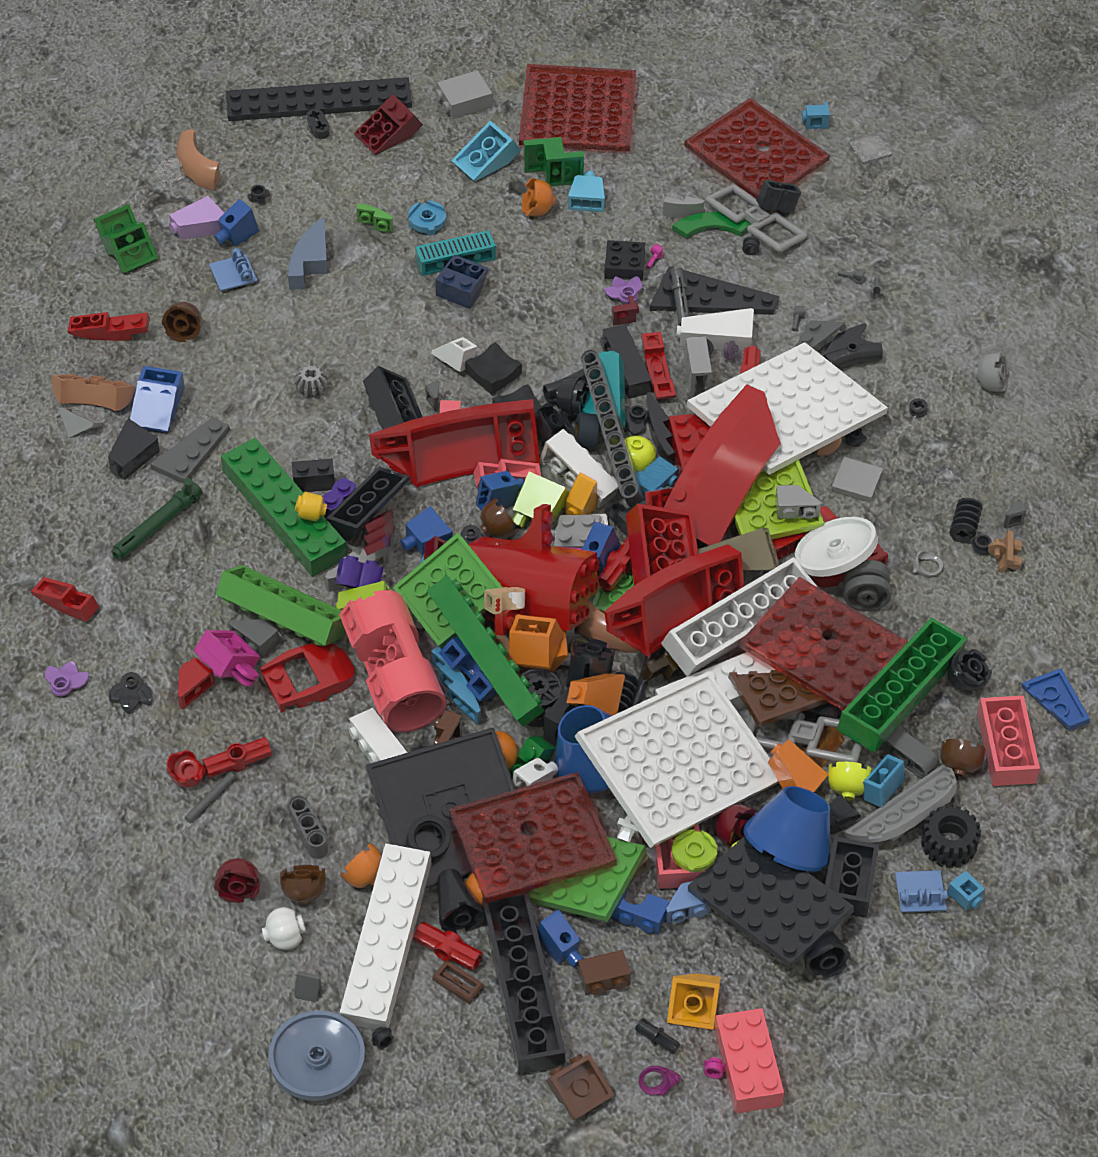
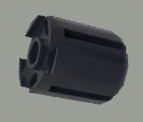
M589 638L588 642L578 644L576 640L572 644L566 687L570 686L571 681L602 674H611L615 649L612 651L607 647V642Z

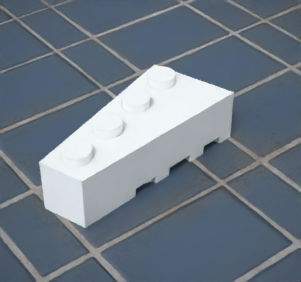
M563 429L546 441L540 457L541 465L545 466L547 464L552 468L551 472L556 476L559 474L563 476L566 484L571 488L580 472L596 480L598 509L616 496L619 489L617 480L610 476L603 466L596 462L589 452L576 442L571 434H568Z
M373 708L349 718L351 728H349L350 736L358 742L361 751L365 753L370 763L407 753Z

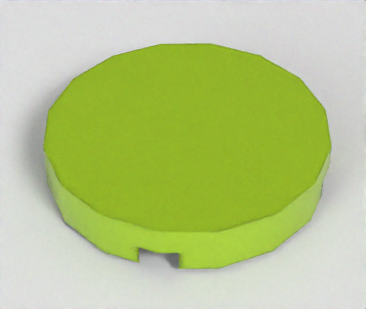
M690 829L680 833L674 839L672 858L683 870L701 872L709 869L714 864L717 858V844L714 838L707 832Z

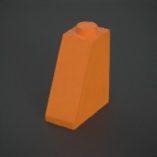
M602 674L571 681L566 703L575 707L591 705L612 716L616 715L625 675Z
M789 739L783 745L778 743L770 752L773 756L768 761V764L782 789L788 786H796L814 792L828 776L827 772Z

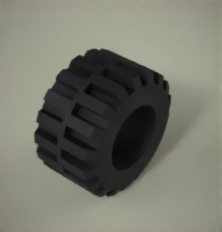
M946 805L945 809L941 806L937 808V811L933 810L930 812V815L925 820L921 846L924 847L923 852L925 855L929 854L931 861L936 860V864L940 866L945 864L946 867L951 868V865H954L956 868L960 867L961 863L966 865L969 863V859L972 860L974 858L981 830H979L980 824L976 822V817L969 815L970 811L966 809L964 811L960 810L961 807L959 806L952 808L951 805ZM947 832L953 833L959 836L961 839L949 840L944 838L941 834Z

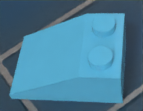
M490 120L451 161L476 182L508 165L521 152V149L513 139Z

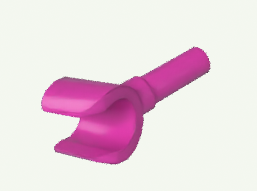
M655 244L651 248L650 252L653 256L646 265L648 269L651 268L657 259H661L664 255L663 247L659 244Z

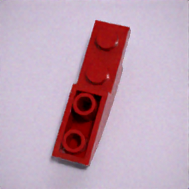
M108 312L72 316L69 320L68 333L77 337L102 341L132 340V334L148 332L150 316L148 312L110 317Z

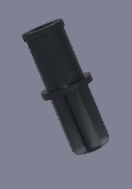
M645 1018L638 1021L635 1027L636 1032L651 1040L653 1045L657 1043L672 1054L677 1052L680 1043L664 1033V1028H658Z

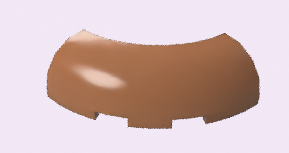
M188 129L183 131L178 138L176 158L181 172L185 177L188 176L192 179L194 184L215 191L220 181L219 162L210 160L199 153L196 149L195 130Z
M77 374L52 375L53 393L60 404H91L118 411L126 407L133 398L134 386L120 380L113 382L106 380V377L90 375L89 379L77 377Z
M588 598L589 617L586 621L576 626L575 630L588 639L607 642L609 648L619 649L622 653L640 652L606 631L605 614L599 611Z

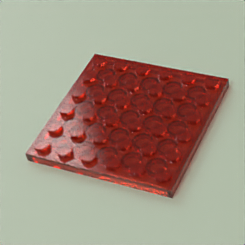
M527 64L519 145L524 146V140L561 137L563 148L630 152L636 70Z

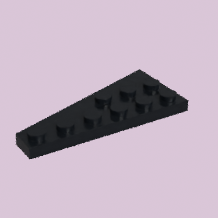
M668 267L651 302L650 311L667 309V312H675L676 302L674 292L671 289L673 282L670 272L674 267ZM683 270L684 283L687 285L686 296L689 312L718 313V311L751 308L754 309V314L773 315L778 305L779 296Z

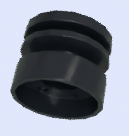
M532 669L523 673L521 677L524 675L532 685L529 687L532 694L536 692L542 699L543 703L540 705L545 712L548 707H552L555 704L558 695L561 693L560 680L554 673L545 669ZM544 712L527 725L544 727Z

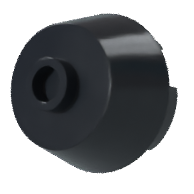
M581 378L562 381L556 392L558 409H561L573 418L578 413H582L589 390L588 383Z
M975 649L957 652L948 669V678L951 684L963 692L985 687L992 675V670L988 669L985 662L987 658Z

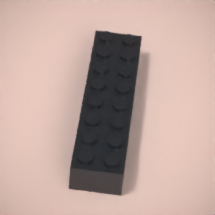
M528 890L482 898L484 922L518 1075L557 1068L560 1065L563 1067L565 1066L566 1052Z

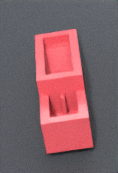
M500 459L498 464L478 462L474 470L476 488H479L481 476L503 471L510 472L514 479L522 478L524 482L528 472L541 476L539 463Z

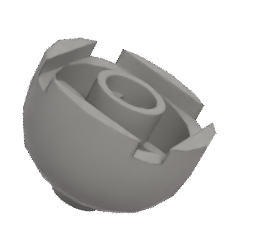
M993 352L983 356L979 361L978 367H975L974 370L975 379H979L980 385L990 392H1004L1007 389L1008 382H1004L1005 376H1008V363L1006 356L1002 355L1003 352Z

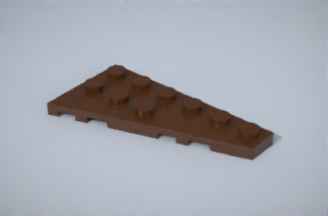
M866 665L839 666L838 669L817 667L816 670L808 671L805 668L771 670L770 673L749 671L748 674H737V672H729L728 676L758 727L860 692L874 679Z

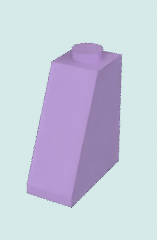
M206 196L170 214L169 228L181 240L215 235L221 230L218 219L224 212L209 196Z

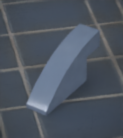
M324 219L314 223L300 238L293 250L288 268L289 290L305 289L304 275L327 274Z

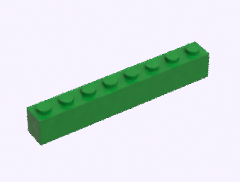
M446 575L426 591L514 718L523 727L544 712L540 705L543 703L542 699L536 692L532 694L529 689L532 685L524 675L521 677L517 671L520 668L513 659L509 661L506 656L508 654L507 649L502 643L497 644L495 641L497 635L491 627H485L483 624L486 621L479 611H474L472 606L475 604L468 595L464 596L461 590H463V587L457 579L452 580Z

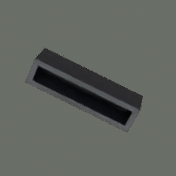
M626 324L603 329V337L600 338L602 349H606L607 352L615 351L619 353L624 362L625 393L628 399L651 392V377Z

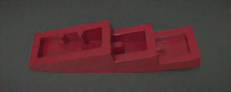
M392 509L373 517L365 524L368 533L364 537L368 544L364 547L367 556L385 548L390 542L394 525Z

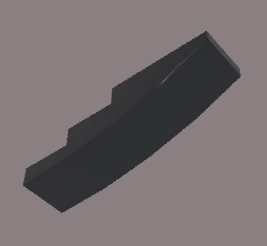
M648 392L646 395V411L652 441L659 456L674 465L675 451L672 449L669 417L651 392Z

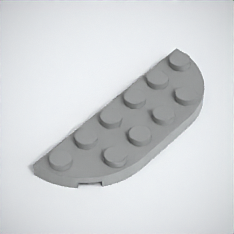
M941 765L884 804L883 807L878 808L844 832L846 839L867 843L898 839L901 834L927 818L930 812L933 810L937 811L938 807H943L950 803L957 789V781L953 770Z

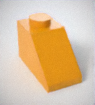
M581 472L578 474L566 499V515H590L597 508L596 480Z

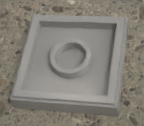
M844 457L831 491L871 502L883 468Z

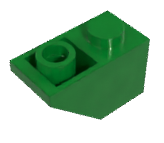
M541 736L527 737L518 753L516 764L509 770L511 778L513 779L516 769L536 758H540L547 764L556 748Z

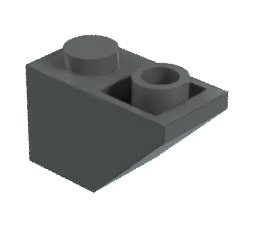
M263 619L231 621L229 623L230 631L237 633L261 659L279 644L278 630Z

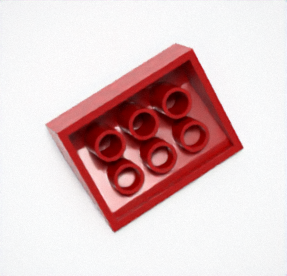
M637 504L626 514L634 585L672 564L698 555L693 512Z

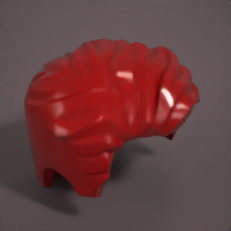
M189 750L172 753L168 756L166 762L170 779L178 786L194 787L202 780L206 773L204 765Z

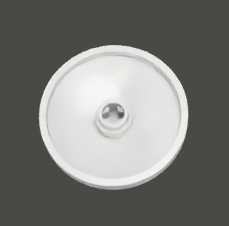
M861 517L834 519L806 534L796 547L795 558L808 575L818 577L837 575L864 562L875 550L878 543V534L874 525L867 519Z

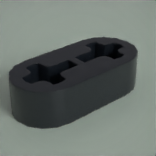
M319 109L309 110L307 112V123L313 135L318 139L327 138L330 134V128L323 112Z

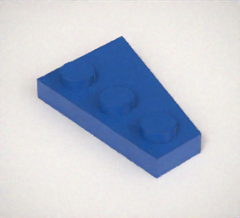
M1062 668L1022 683V689L1069 731L1090 723L1088 714Z

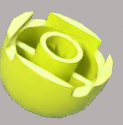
M642 436L626 438L635 470H645L656 460L654 445Z
M836 762V767H833L831 763L828 767V783L836 794H842L847 799L854 800L856 796L864 794L863 781L870 775L873 769L867 766V770L861 768L862 764L855 762Z

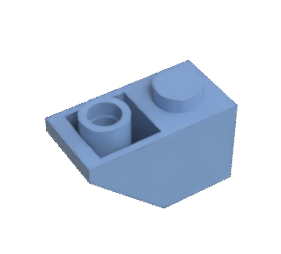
M692 881L682 883L666 908V924L680 923L685 919L700 918L710 913V907L688 892V885Z

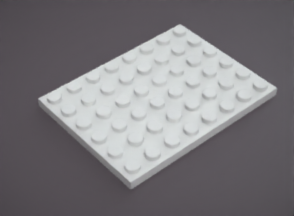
M805 342L687 400L686 406L709 426H712L722 411L746 384L764 391L776 425L778 437L782 444L763 468L769 475L887 414L888 409L887 406Z
M709 671L585 728L574 736L650 848L721 813L729 806L739 804L779 783L768 764L769 756Z

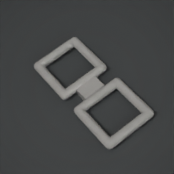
M731 184L705 198L707 204L733 222L739 223L743 220L750 222L751 225L747 227V231L777 252H782L807 238L806 232L778 213L770 215L760 208L756 198L735 184ZM733 192L753 207L737 215L716 200ZM776 221L796 236L779 244L759 229Z
M801 712L786 717V719L794 720L787 740H791L794 744L795 742L807 744V756L836 762H858L863 746L856 741L851 755L816 749L824 726L837 728L839 719L821 716L816 723L804 721L805 715ZM751 716L747 726L754 733L757 724ZM755 737L763 748L773 749L778 743L784 744V742Z

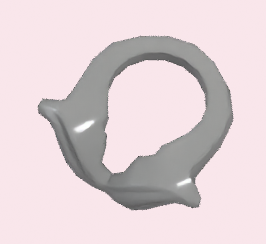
M927 550L917 552L913 560L914 574L919 573L925 577H935L942 572L943 561L940 557L928 553ZM918 558L934 561L938 564L939 569L931 573L925 571L920 566Z

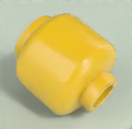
M304 492L302 496L298 495L295 512H298L299 518L317 521L320 516L325 515L327 504L323 503L324 500L321 495Z

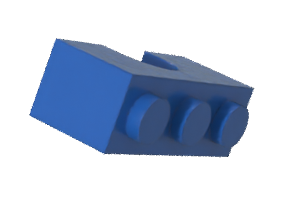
M452 638L439 654L452 669H460L468 675L470 681L466 686L479 701L492 699L497 694L496 690L460 638Z
M625 890L611 917L625 925L641 928L646 933L659 935L665 922L666 908L669 901L648 893L646 899L641 904L633 905L626 902Z

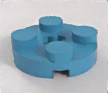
M426 201L424 204L418 202L409 209V226L418 232L434 235L436 231L443 228L446 224L445 209L438 202Z

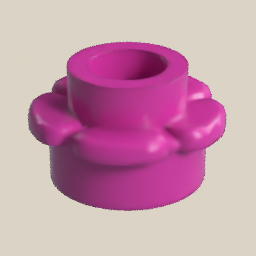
M712 1057L703 1063V1066H705L704 1074L709 1078L719 1079L723 1076L724 1071H726V1065L717 1057Z

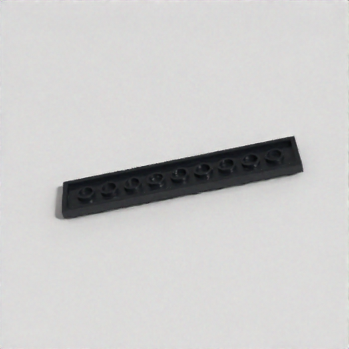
M409 77L226 91L228 121L307 116V112L311 109H319L323 114L374 111L392 94L407 108H412Z

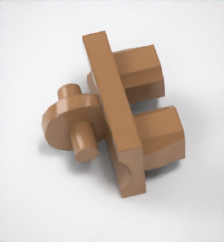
M1007 530L1006 537L995 539L994 542L988 545V552L998 559L999 572L1004 573L1007 568L1017 570L1022 564V558L1013 555V553L1018 554L1022 548V541L1014 539L1013 531Z

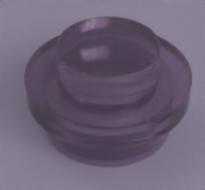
M730 341L724 345V357L734 361L739 355V346L736 345L735 341Z

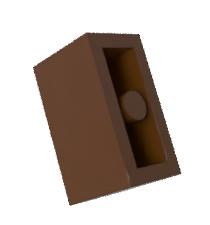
M623 950L578 960V975L585 996L591 994L599 995L604 991L612 989L620 990L630 985L631 972Z

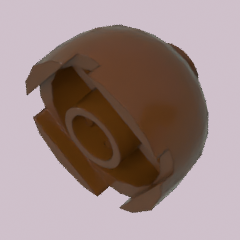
M176 302L165 311L161 323L166 330L167 336L178 342H186V340L196 338L201 330L203 320L196 306L188 302Z
M494 498L481 511L480 519L482 525L480 528L486 536L491 535L493 538L508 539L517 534L519 530L518 528H512L515 523L502 505L497 506L495 504L498 500Z
M946 739V743L944 741L941 743L940 758L943 765L951 768L956 777H965L966 774H972L979 770L983 764L986 749L978 743L976 747L971 746L970 741Z
M317 865L293 866L294 871L287 872V868L283 869L280 872V885L282 892L290 900L298 902L299 905H308L323 893L326 883L324 868L320 871Z

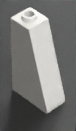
M749 308L683 317L681 326L677 325L676 337H680V346H685L686 338L706 336V339L712 342L713 348L744 350V348L751 346L754 309Z

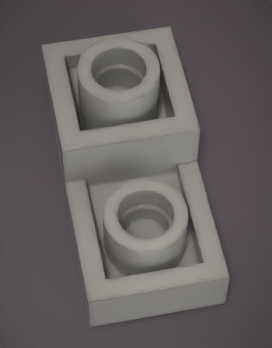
M686 196L684 201L665 197L663 215L685 218L704 212V200L689 196Z

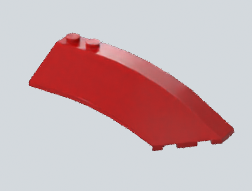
M746 384L722 411L687 462L663 507L693 512L696 540L708 546L723 541L749 490L774 452L782 445L764 391Z
M533 399L451 410L410 420L369 434L372 455L378 460L384 461L395 472L408 475L412 484L417 488L418 486L445 479L474 474L478 462L498 464L500 459L539 463L540 465Z
M727 544L679 561L645 578L627 590L604 611L606 631L650 657L652 653L663 646L661 642L669 631L744 587L742 553Z

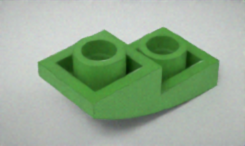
M358 203L356 208L357 222L374 224V230L393 233V216L376 207Z

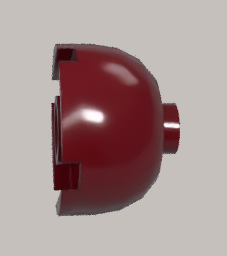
M734 804L719 813L716 818V834L721 842L731 848L734 843L740 841L745 836L744 827L746 822L757 811L745 805Z
M240 858L229 859L217 869L214 890L219 892L221 899L229 902L241 903L243 899L249 897L252 900L259 894L261 880L258 869L248 860Z

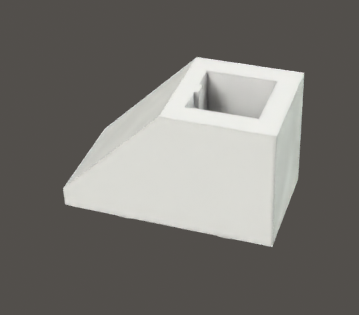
M462 337L432 350L431 354L453 367L454 370L461 372L466 370L465 362L475 357L477 346Z

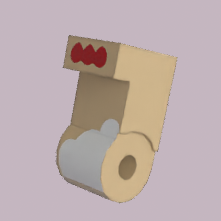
M504 587L484 590V609L492 614L525 608V589Z

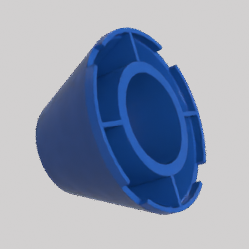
M583 705L570 710L563 716L558 726L555 764L558 767L557 775L568 788L581 793H596L610 789L574 737L579 731L612 716L595 706Z
M796 786L785 787L746 822L744 835L759 852L767 851L774 855V861L803 871H821L823 866L827 867L830 862V806L822 797L810 790Z

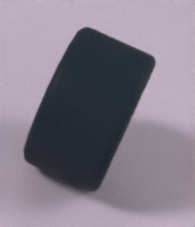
M578 413L574 438L582 448L596 450L600 431L597 414Z

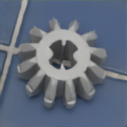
M308 364L307 367L300 366L299 371H296L294 384L298 388L299 394L304 393L306 397L312 394L315 397L316 393L322 394L323 390L327 389L328 375L324 368H318L317 364L314 366Z

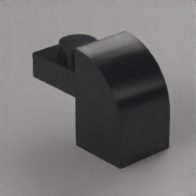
M842 794L829 804L830 834H836L848 828L861 817L851 801Z

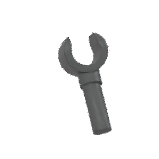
M858 269L855 273L838 270V275L852 278L856 284L866 279V277H863L866 273L863 269Z
M875 277L870 297L873 298V293H878L880 295L879 298H881L883 289L879 286V278Z
M804 306L794 307L792 331L797 330L799 317H805Z

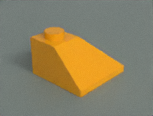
M699 973L673 976L667 1023L714 1030L721 977Z

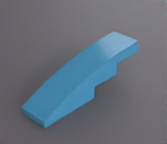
M436 647L432 650V664L440 670V678L448 688L450 699L454 701L456 707L474 723L479 725L481 723V710L475 695L466 686L468 684L466 678L459 669H452L439 654L441 649Z

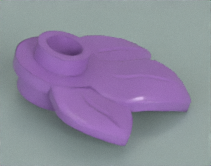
M615 276L612 287H606L604 290L609 297L619 299L621 302L628 304V296L632 295L634 302L637 301L638 292L642 289V283L637 276L629 282Z
M70 661L60 669L48 666L45 678L50 683V689L54 695L65 696L72 689L84 686L88 681L89 673H78L74 661Z

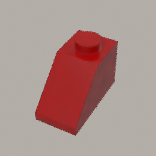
M196 657L189 662H185L179 669L178 699L181 709L186 708L215 684L213 671Z

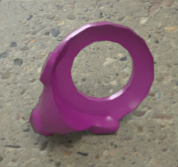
M650 1066L642 1070L638 1083L641 1090L646 1094H660L664 1096L670 1088L680 1082L681 1076L665 1067ZM649 1072H658L662 1076V1082L657 1087H648L644 1083V1077Z

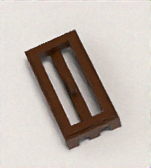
M448 960L432 976L434 982L469 1005L472 1003V999L478 996V992L484 989L483 983ZM445 969H448L449 971H451L452 973H454L455 975H457L458 977H460L461 979H463L475 988L472 989L471 987L467 986L460 979L446 972Z

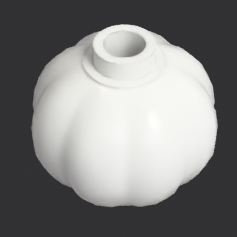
M287 907L273 910L267 917L266 927L262 928L265 942L270 941L279 950L296 948L302 941L300 934L306 933L302 915L296 916L295 911Z

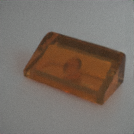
M824 726L816 749L836 752L844 742L841 732L837 728ZM806 745L802 750L805 754L808 745ZM810 757L821 768L829 761Z

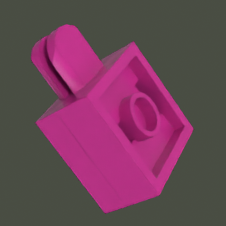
M206 630L194 649V652L200 657L199 659L209 665L216 676L220 678L234 677L242 685L252 687L255 682L254 680L259 676L253 668L260 656L234 631Z

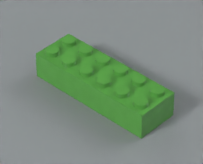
M244 565L222 572L216 595L222 597L223 601L231 604L235 603L241 606L240 608L244 611L259 614V618L274 621L278 627L295 631L296 635L308 637L320 646L328 645L345 637L346 631L339 616L342 610Z

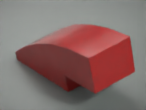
M43 577L31 590L32 595L44 603L82 621L87 622L99 608L93 595L79 592L74 585Z

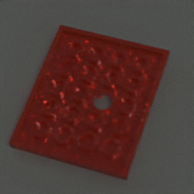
M752 98L733 108L684 142L686 148L754 198H757L764 180L794 185L829 161L830 154ZM769 145L770 149L768 151H760L756 146Z
M799 577L740 641L739 647L844 711L908 641ZM824 631H833L837 634L838 639L826 641L823 639L822 633Z
M578 772L449 809L450 817L485 903L617 865L615 854ZM525 823H530L531 826L538 828L537 832L533 835H525L520 830L521 826Z

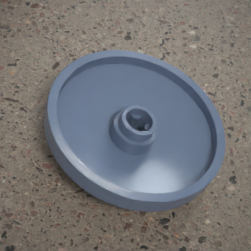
M308 1011L290 1018L276 1031L269 1047V1064L275 1081L290 1095L304 1100H327L344 1093L358 1080L365 1063V1047L359 1030L347 1018L330 1011Z

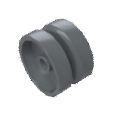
M865 560L858 566L843 572L844 601L850 608L858 611H874L883 608L890 602V573L887 566L875 560Z

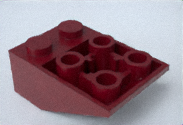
M392 94L354 134L377 155L411 138L423 124Z

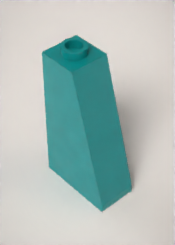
M600 351L599 357L606 371L622 427L625 428L624 362L620 354L615 351ZM589 389L582 413L597 414Z

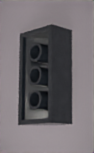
M377 366L363 380L366 388L365 391L370 398L371 406L377 415V421L381 425L382 430L410 420L422 418L406 377Z
M379 466L327 517V521L345 541L349 542L407 484L410 477Z

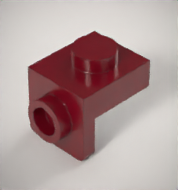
M632 295L628 296V304L612 306L611 321L613 325L636 322L639 306L637 302H634Z

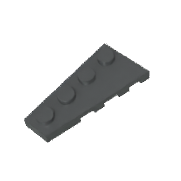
M212 417L150 464L151 469L184 484V480L194 475L230 431L229 425Z

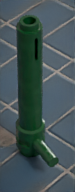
M186 478L181 491L173 494L171 500L113 546V550H111L113 556L117 560L125 559L178 514L188 510L192 503L199 501L201 495H203L200 486L193 482L192 479Z

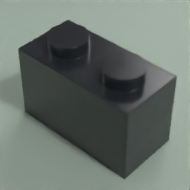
M333 458L292 462L293 481L303 493L332 490L335 484Z

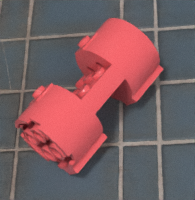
M380 590L375 591L373 596L364 600L361 597L356 601L350 600L339 616L351 646L355 649L359 660L366 667L369 675L366 684L383 722L391 731L411 732L422 729L436 721L444 712L447 701L432 664L422 657V653L417 645L419 634L403 596L395 591Z

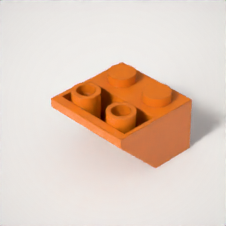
M516 615L509 632V661L513 659L518 666L550 670L563 636L557 620Z

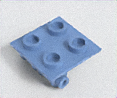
M239 248L233 249L232 258L209 264L220 291L258 282L247 255L243 254V251Z
M941 870L895 872L901 913L947 911L945 901L947 899V891L943 889Z

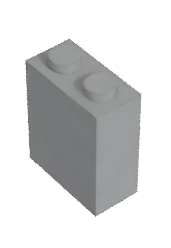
M478 70L437 82V90L435 92L437 100L442 102L445 113H448L451 119L492 107V92Z
M706 336L686 338L684 367L690 399L711 389L712 370Z

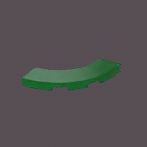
M703 212L677 221L672 225V230L686 239L698 232L706 231L707 228H718L741 237L747 232V227L751 223L747 220L735 223L720 212Z

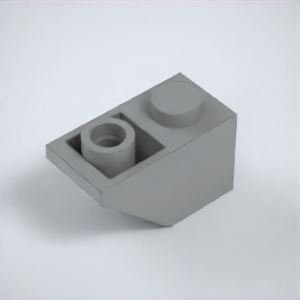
M783 485L776 487L777 518L819 517L821 501L800 486Z

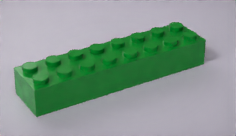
M256 437L221 455L224 474L312 577L339 563V559L347 555L346 541L324 516H320L317 521L298 517V512H295V505L298 495L302 496L303 492Z
M931 617L845 708L841 714L837 730L872 752H875L948 672L954 655L964 650L968 638Z

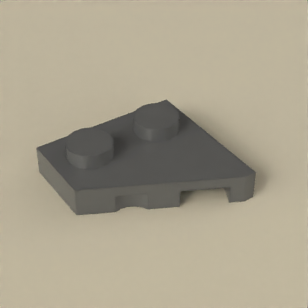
M810 320L796 346L805 342L815 351H819L825 344L833 340L832 335L838 330L841 332L845 331V323Z

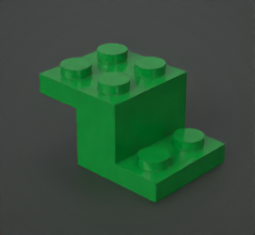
M561 137L524 140V172L543 171L545 182L551 187L572 185L575 176H584L583 151L564 153Z
M130 204L123 205L93 218L107 254L115 256L121 273L128 272L158 258L144 222L136 221Z

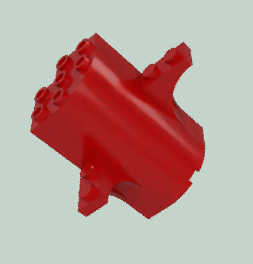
M541 504L534 508L531 525L527 532L519 539L506 540L482 536L469 544L503 588L519 587L525 589V608L506 610L500 614H492L486 611L483 614L485 619L495 623L496 635L503 636L510 632L516 615L556 619L561 630L565 631L572 630L589 617L588 598L595 595L599 589V581L597 580L599 560L597 559V552L551 546L553 540L551 532V522L553 520L551 504Z

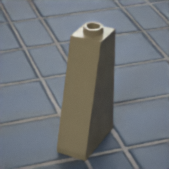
M760 528L698 549V554L728 544L742 553L743 570H773L780 566L768 528Z

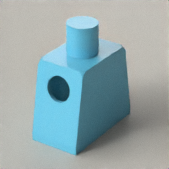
M586 171L584 176H575L568 195V210L604 212L605 196L602 178L596 177L592 171Z

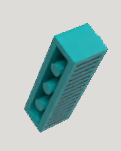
M490 231L415 246L416 262L421 275L425 276L441 272L454 255L477 264L496 260V245Z

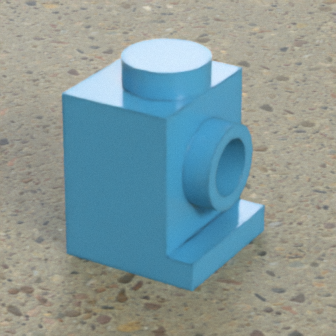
M824 102V105H806V110H803L801 113L802 122H805L806 129L828 128L830 118L828 102Z
M965 871L949 883L947 896L955 899L966 911L971 907L977 909L984 901L985 888Z

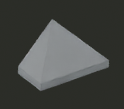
M60 407L59 412L69 438L100 428L104 424L73 408Z

